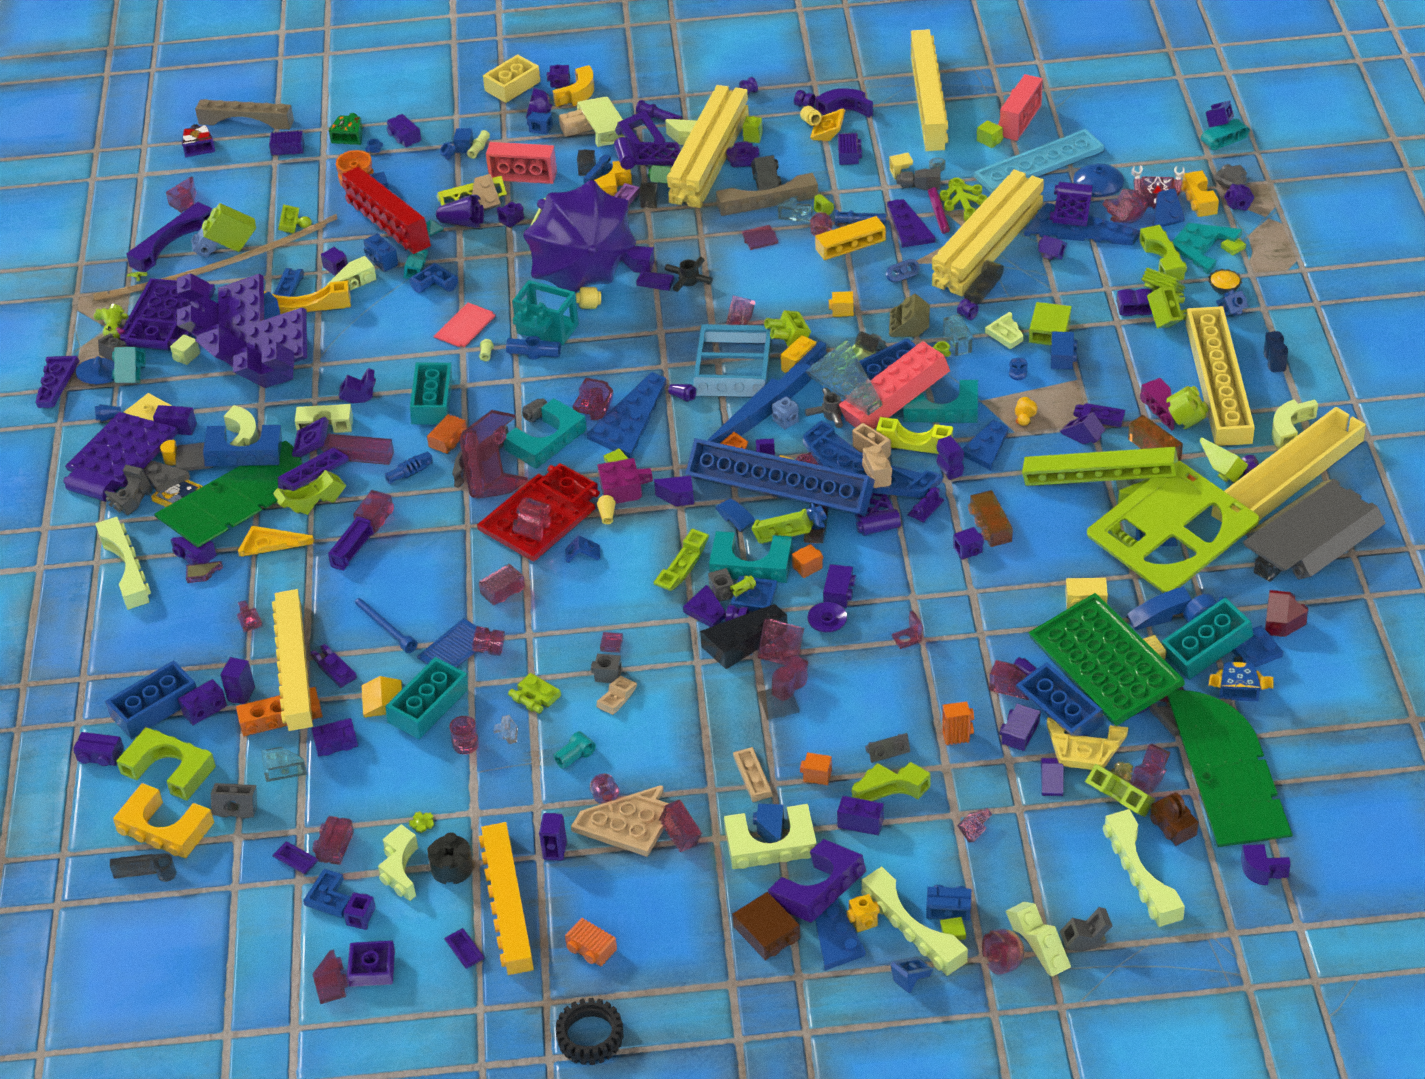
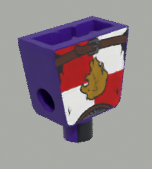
M193 124L191 128L183 130L182 146L185 157L216 152L213 138L207 126Z

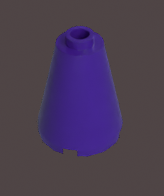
M469 195L439 206L438 210H436V218L441 223L480 228L479 224L484 221V207L480 205L479 200L481 198L478 195Z

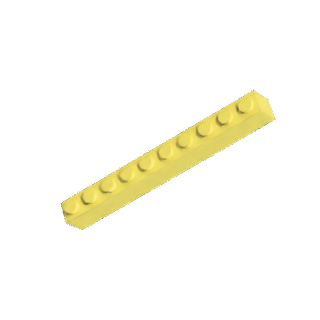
M298 589L275 593V601H272V607L274 612L275 636H277L275 637L276 648H278L276 649L279 672L278 680L279 684L282 685L279 686L280 697L282 698L280 699L281 717L283 724L287 723L288 731L313 727L302 608Z

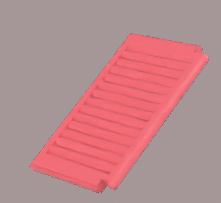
M467 303L434 335V338L457 347H466L496 315L490 310Z

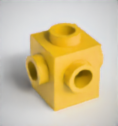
M869 894L857 896L849 900V910H846L849 922L853 923L857 933L878 926L877 914H880V909L877 902L873 901Z

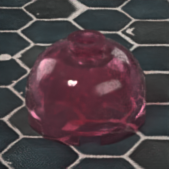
M1005 928L989 931L990 933L985 934L982 941V954L990 962V964H986L988 968L998 975L1016 970L1024 958V944L1020 937L1014 931Z

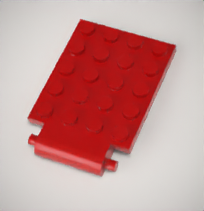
M561 463L556 467L549 465L547 469L549 472L545 476L538 473L477 524L478 530L533 562L596 509L595 505L589 500L593 497L597 498L600 494L596 482Z

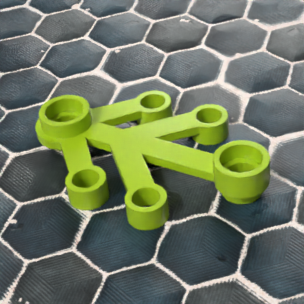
M957 177L949 180V188L940 192V199L945 201L944 209L946 211L954 210V206L959 201L961 202L965 210L964 221H967L976 211L970 206L968 200L982 205L987 199V196L982 194L981 185L970 186L965 184L964 180ZM963 190L972 192L974 195L966 193ZM953 192L957 193L951 200H949L950 195Z

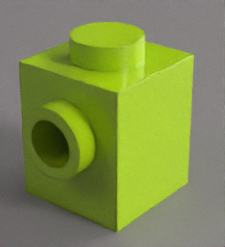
M746 116L743 123V142L760 143L763 134L762 118Z
M988 120L977 127L978 142L993 148L1002 141L1003 127Z

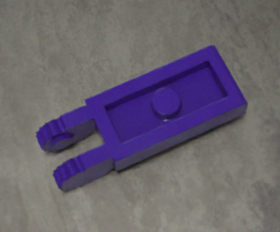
M326 644L320 646L321 651L326 655L323 659L317 651L313 650L310 652L311 657L318 664L319 668L340 688L357 678L356 673L337 654L332 653Z

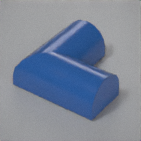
M433 263L410 277L409 281L411 287L417 293L422 292L433 284L450 292L456 288L458 277L438 264Z

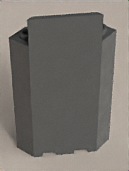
M1331 479L1319 483L1246 534L1248 538L1243 543L1245 547L1280 570L1286 571L1291 567L1299 580L1313 576L1386 524L1377 505L1372 502L1368 504L1361 499V495L1351 489H1344L1340 486V482Z

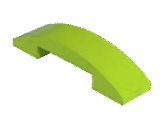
M692 528L683 540V548L668 569H663L653 582L654 585L669 591L678 587L699 560L708 541L709 534Z

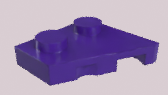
M705 585L683 606L684 613L709 627L718 625L726 618L725 610L708 585Z

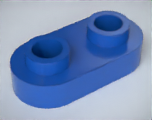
M908 259L893 264L887 268L886 277L891 282H898L915 276L920 270L919 263L914 259ZM907 266L911 267V271H908ZM892 271L896 273L895 277L892 275Z

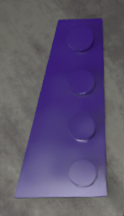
M78 356L46 357L47 365L43 369L44 377H41L40 382L42 385L38 390L35 402L38 408H54L80 362Z

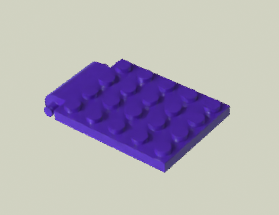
M149 279L122 328L125 332L121 334L120 340L125 341L127 347L171 351L170 346L181 336H192L191 332L177 326V309L191 305V301L177 294L176 280ZM209 284V299H211L216 290L214 284Z
M119 412L65 465L67 471L71 472L63 479L66 489L106 502L105 498L107 496L105 491L117 493L116 491L120 486L125 488L128 485V480L122 471L125 465L144 469L161 451V444L167 440H172L178 434L177 428Z

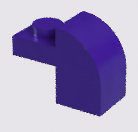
M368 368L361 379L347 375L340 385L339 399L350 403H365L373 397V387L376 383V378H374L375 370Z
M1265 844L1242 846V868L1249 880L1259 885H1268L1269 878H1289L1291 865L1289 857L1267 858Z

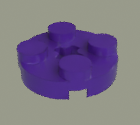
M737 142L734 144V147L727 149V160L730 162L731 167L734 168L739 166L751 167L753 159L760 157L759 148L752 146L750 142Z

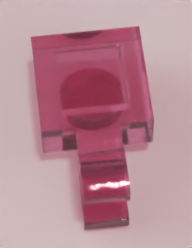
M245 600L238 602L241 613L237 614V618L243 632L261 627L262 622L256 608L249 609Z
M985 808L983 811L979 809L976 813H969L957 827L969 843L974 842L987 829L983 823L992 814L988 808Z

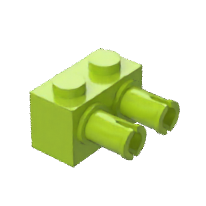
M1174 286L1160 287L1147 295L1157 329L1168 328L1182 320H1186L1187 314L1184 313H1187V309L1181 310L1179 304L1185 301V297L1179 296H1184L1182 292L1175 293Z
M783 310L780 319L766 318L764 322L765 329H771V339H782L788 347L801 335L809 338L811 333L800 312Z

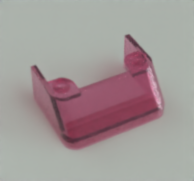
M491 410L462 432L460 446L471 497L481 499L510 494L528 481L527 477L503 473L498 448L506 438L505 425L516 418L515 414Z

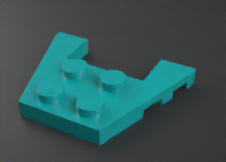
M1188 223L1172 242L1175 250L1180 255L1191 259L1196 267L1200 266L1203 268V272L1209 274L1216 266V260L1204 256V254L1218 238L1235 242L1242 236V229Z

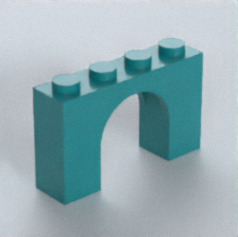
M960 380L958 397L946 404L932 403L924 397L922 392L904 406V422L977 423L978 380Z
M554 398L541 407L543 421L557 429L554 434L547 437H533L515 427L503 436L505 451L535 469L587 430L584 415Z
M716 531L709 561L710 573L727 568L731 579L751 575L753 578L787 583L793 552L792 536L773 535L770 551L764 558L756 561H745L734 555L736 548L735 532Z

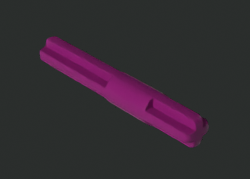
M932 187V189H928V194L941 233L945 234L950 231L938 191L935 187Z

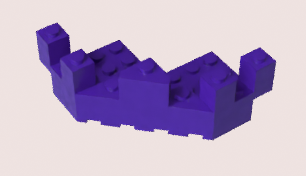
M191 273L177 278V294L191 301V305L177 309V326L191 332L197 337L195 341L210 354L232 366L233 373L264 388L293 380L294 363L307 359L306 309L299 308L264 320V276L261 274L218 287V303L209 299V283Z

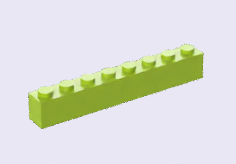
M1175 447L1029 456L1024 458L1022 474L1025 486L1176 477L1178 457Z

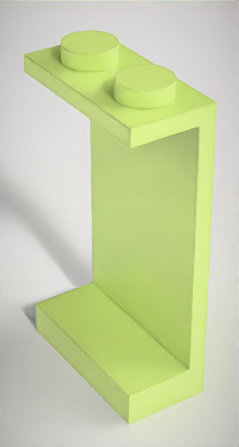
M608 96L577 102V110L581 109L596 132L595 144L597 147L614 144L616 139L625 137L623 134L618 136L615 132L617 123L623 119Z

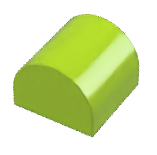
M822 194L814 197L813 210L822 218H825L833 212L834 204Z

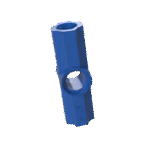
M530 336L526 339L508 338L506 353L527 355L532 360L539 359L541 356L560 357L561 343L541 341L537 336Z

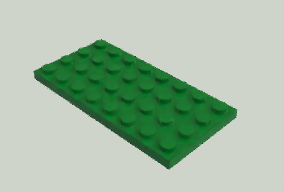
M1096 593L1028 632L1030 638L1087 697L1102 709L1103 714L1115 727L1185 685L1184 679Z

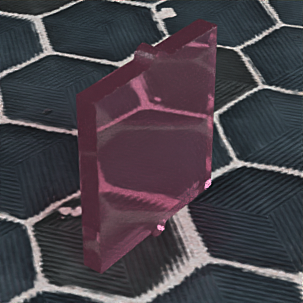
M770 225L742 231L744 243H747L750 250L778 244L776 232H773Z

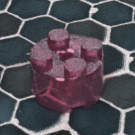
M523 498L516 511L518 518L513 521V532L541 541L544 528H548L551 522V517L548 516L551 505L531 498Z

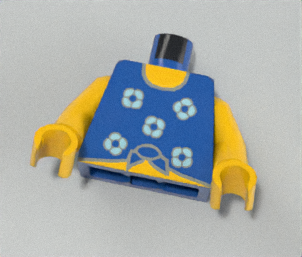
M1236 656L1232 658V662L1224 663L1223 669L1218 670L1216 674L1210 675L1208 686L1220 688L1219 699L1259 701L1260 688L1261 690L1267 688L1274 689V681L1271 676L1264 677L1255 669L1253 663H1244L1243 657Z

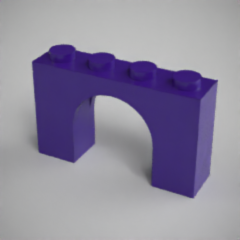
M823 839L810 851L814 868L830 874L826 880L815 885H801L781 877L768 889V893L789 914L812 923L866 872L862 854Z

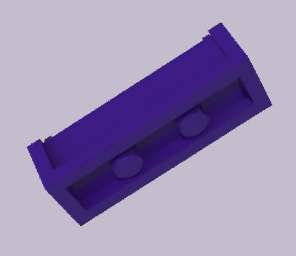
M357 516L329 551L328 556L331 567L344 571L346 566H349V562L359 549L374 534L373 527L370 526L371 520Z

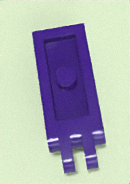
M1089 403L1084 405L1077 404L1073 412L1075 417H1082L1094 412L1101 424L1122 427L1125 417V410Z

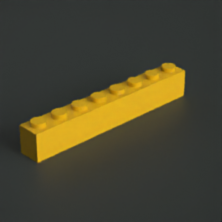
M507 823L482 826V835L478 837L480 848H485V852H481L483 864H488V868L484 870L486 881H491V885H487L489 898H494V902H490L492 915H497L498 918L493 919L495 932H500L501 935L496 937L498 949H503L504 952L499 954L501 966L507 968L508 975L533 971L532 956Z

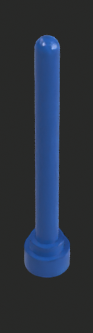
M361 598L355 600V604L399 641L400 648L406 653L415 651L418 642L413 637L404 636Z

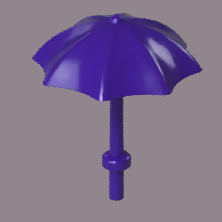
M590 180L574 190L561 193L551 192L546 196V199H539L537 206L542 211L536 221L523 233V237L529 245L532 255V278L551 282L558 288L575 293L581 287L612 283L622 258L636 245V240L631 233L628 223L629 201L609 195L594 180Z

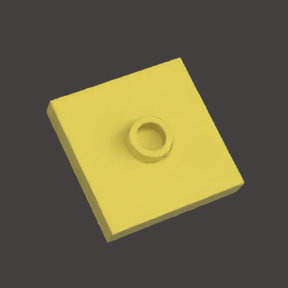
M148 393L125 410L124 413L154 421L153 416L158 405H172Z

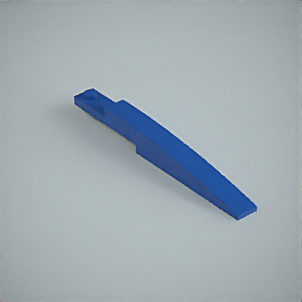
M820 341L779 381L772 378L722 425L708 441L721 443L733 432L742 436L773 413L772 404L786 396L791 399L812 380V371L826 359V343Z

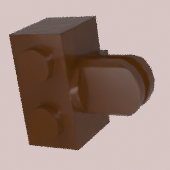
M1172 793L1152 803L1150 814L1152 823L1158 826L1163 831L1165 837L1176 846L1197 836L1199 822L1191 814L1183 798L1178 793Z

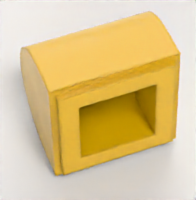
M167 440L161 444L160 449L164 463L174 466L176 465V441Z

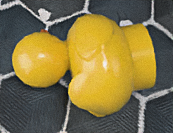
M1022 397L1017 401L1015 407V414L1018 417L1016 419L1017 424L1027 426L1030 423V418L1037 414L1038 406L1036 402L1028 397Z

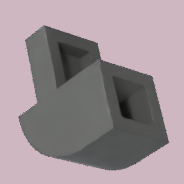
M1098 907L1086 921L1071 918L1060 930V934L1066 949L1080 952L1092 950L1106 942L1104 935L1112 927V923L1107 910Z

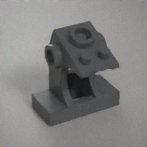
M125 465L122 471L128 480L127 487L119 490L118 493L105 491L107 496L105 499L110 502V507L113 506L119 513L122 511L128 516L138 508L144 495L150 496L153 489L142 468Z

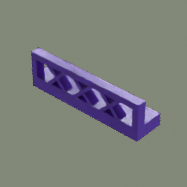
M333 447L279 476L278 488L294 491L318 478L325 470L331 471L348 462L349 457Z

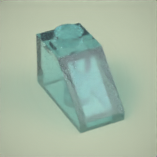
M283 747L261 750L266 782L307 775L304 758Z

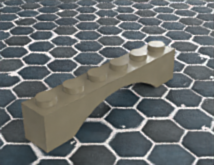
M203 99L199 100L195 108L199 125H215L219 121L231 117H248L264 122L274 129L290 130L294 122L291 105L282 103L270 104Z
M808 173L797 175L786 184L768 190L746 191L734 188L716 191V203L721 216L814 199L818 195V183L814 174Z

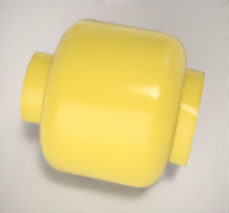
M581 287L579 293H576V303H579L581 309H596L598 305H601V291H598L596 287Z

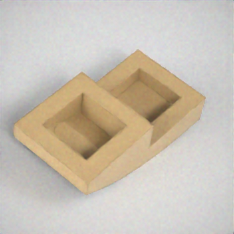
M623 676L618 677L609 685V691L597 700V708L614 715L630 698L637 687V683Z

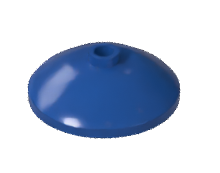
M1093 163L1077 170L1073 177V183L1093 185L1092 197H1107L1116 194L1122 189L1124 177L1118 169L1111 165Z

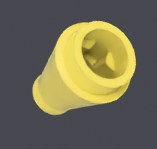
M609 495L601 496L597 502L603 524H611L613 522L616 502Z

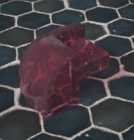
M1122 189L1117 200L1105 199L1102 204L1107 208V212L1112 215L1110 220L1115 223L1136 222L1144 215L1148 208L1146 206L1148 202L1132 189Z

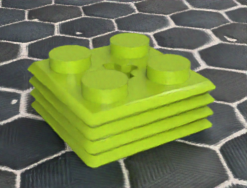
M1145 268V274L1141 278L1145 283L1144 286L1153 291L1160 287L1174 286L1175 293L1184 292L1183 289H1186L1176 278L1150 268Z

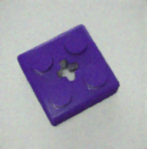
M392 940L350 943L347 969L350 987L393 984L395 947Z

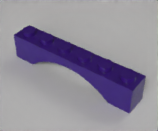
M196 202L126 253L129 267L139 272H147L156 265L159 254L169 243L183 235L200 231L203 222L210 217L212 208Z

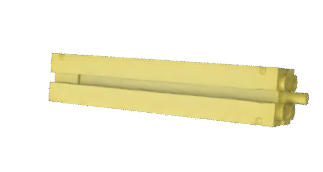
M716 85L715 91L712 92L670 170L671 172L667 175L668 187H670L668 192L669 203L682 205L683 202H687L690 207L701 208L727 158V149L733 147L743 128L746 116H749L748 105H746L748 101L747 89L735 87L733 91H729V86Z
M1014 169L1011 175L1005 178L938 251V254L932 258V270H934L932 286L943 290L948 287L951 293L963 296L966 290H969L1036 215L1037 211L1043 207V196L1040 194L1044 188V179L1035 176L1026 178V173Z

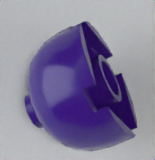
M533 88L526 119L532 112L545 114L551 112L552 104H550V97L545 91Z

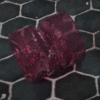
M477 626L473 638L472 651L480 653L488 651L490 655L500 656L503 649L505 631L494 629L491 632L489 628Z
M469 716L454 718L449 725L454 750L459 754L474 752L479 746L474 719Z

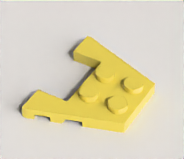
M1047 718V729L1058 762L1069 768L1092 770L1095 764L1105 768L1128 735V727L1110 725L1107 739L1071 736L1070 734H1064L1065 730L1052 718Z

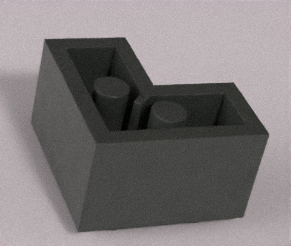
M774 155L754 158L751 162L753 179H756L757 191L781 186V178L777 176V169H779L778 160L774 159Z

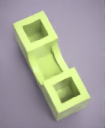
M351 404L296 408L295 425L297 431L326 417L329 420V424L332 425L334 433L352 432L353 413Z

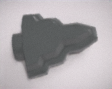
M1226 164L1213 176V179L1219 185H1224L1227 189L1230 188L1232 183L1237 185L1243 184L1248 187L1246 184L1247 172L1241 165L1231 166Z

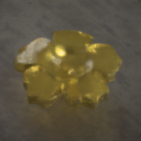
M1118 762L1115 764V769L1111 770L1113 774L1127 782H1132L1134 778L1130 774L1133 772V766L1130 763Z

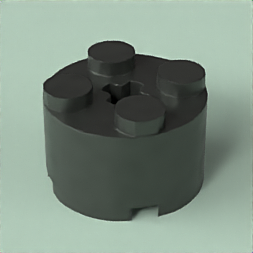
M449 832L436 839L428 847L431 873L438 882L446 884V882L458 884L471 875L473 859L470 845L464 838Z

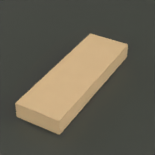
M753 747L733 752L734 760L752 802L772 797L771 788Z

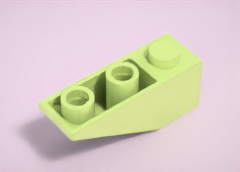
M366 256L349 262L330 282L348 280L349 289L353 290L377 280L375 268Z

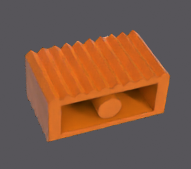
M447 414L427 435L428 446L448 454L451 449L456 447L461 438L466 436V421Z
M967 701L943 704L942 732L945 744L969 743L970 734H974L973 723L970 722L974 720L973 708H969Z
M581 918L565 935L566 947L573 954L579 953L588 963H595L600 967L617 950L616 938L601 930V928L591 924L584 918Z

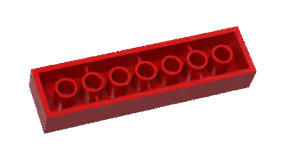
M359 166L341 174L343 179L341 183L346 192L345 199L347 203L354 206L357 211L359 210L364 217L369 218L372 223L379 226L388 236L393 237L397 243L403 245L406 250L413 254L431 246L425 217Z

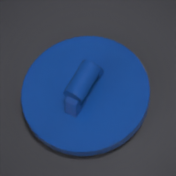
M100 356L86 360L77 366L76 376L80 381L88 384L113 381L112 370L114 369V362Z

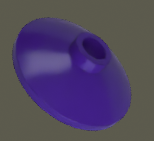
M823 602L816 604L809 610L807 619L809 625L817 631L834 632L845 625L847 613L839 604Z

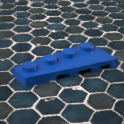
M836 899L815 919L825 971L866 956L862 943Z

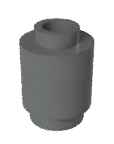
M541 398L525 405L522 409L524 419L534 422L541 418V407L548 402Z

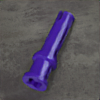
M640 100L637 103L636 113L645 110L650 118L656 117L664 121L666 119L683 120V116L659 109L655 104L650 105L645 103L644 100Z

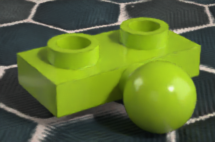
M283 204L278 230L294 234L296 224L301 228H307L312 225V221L307 216L298 218L299 208Z

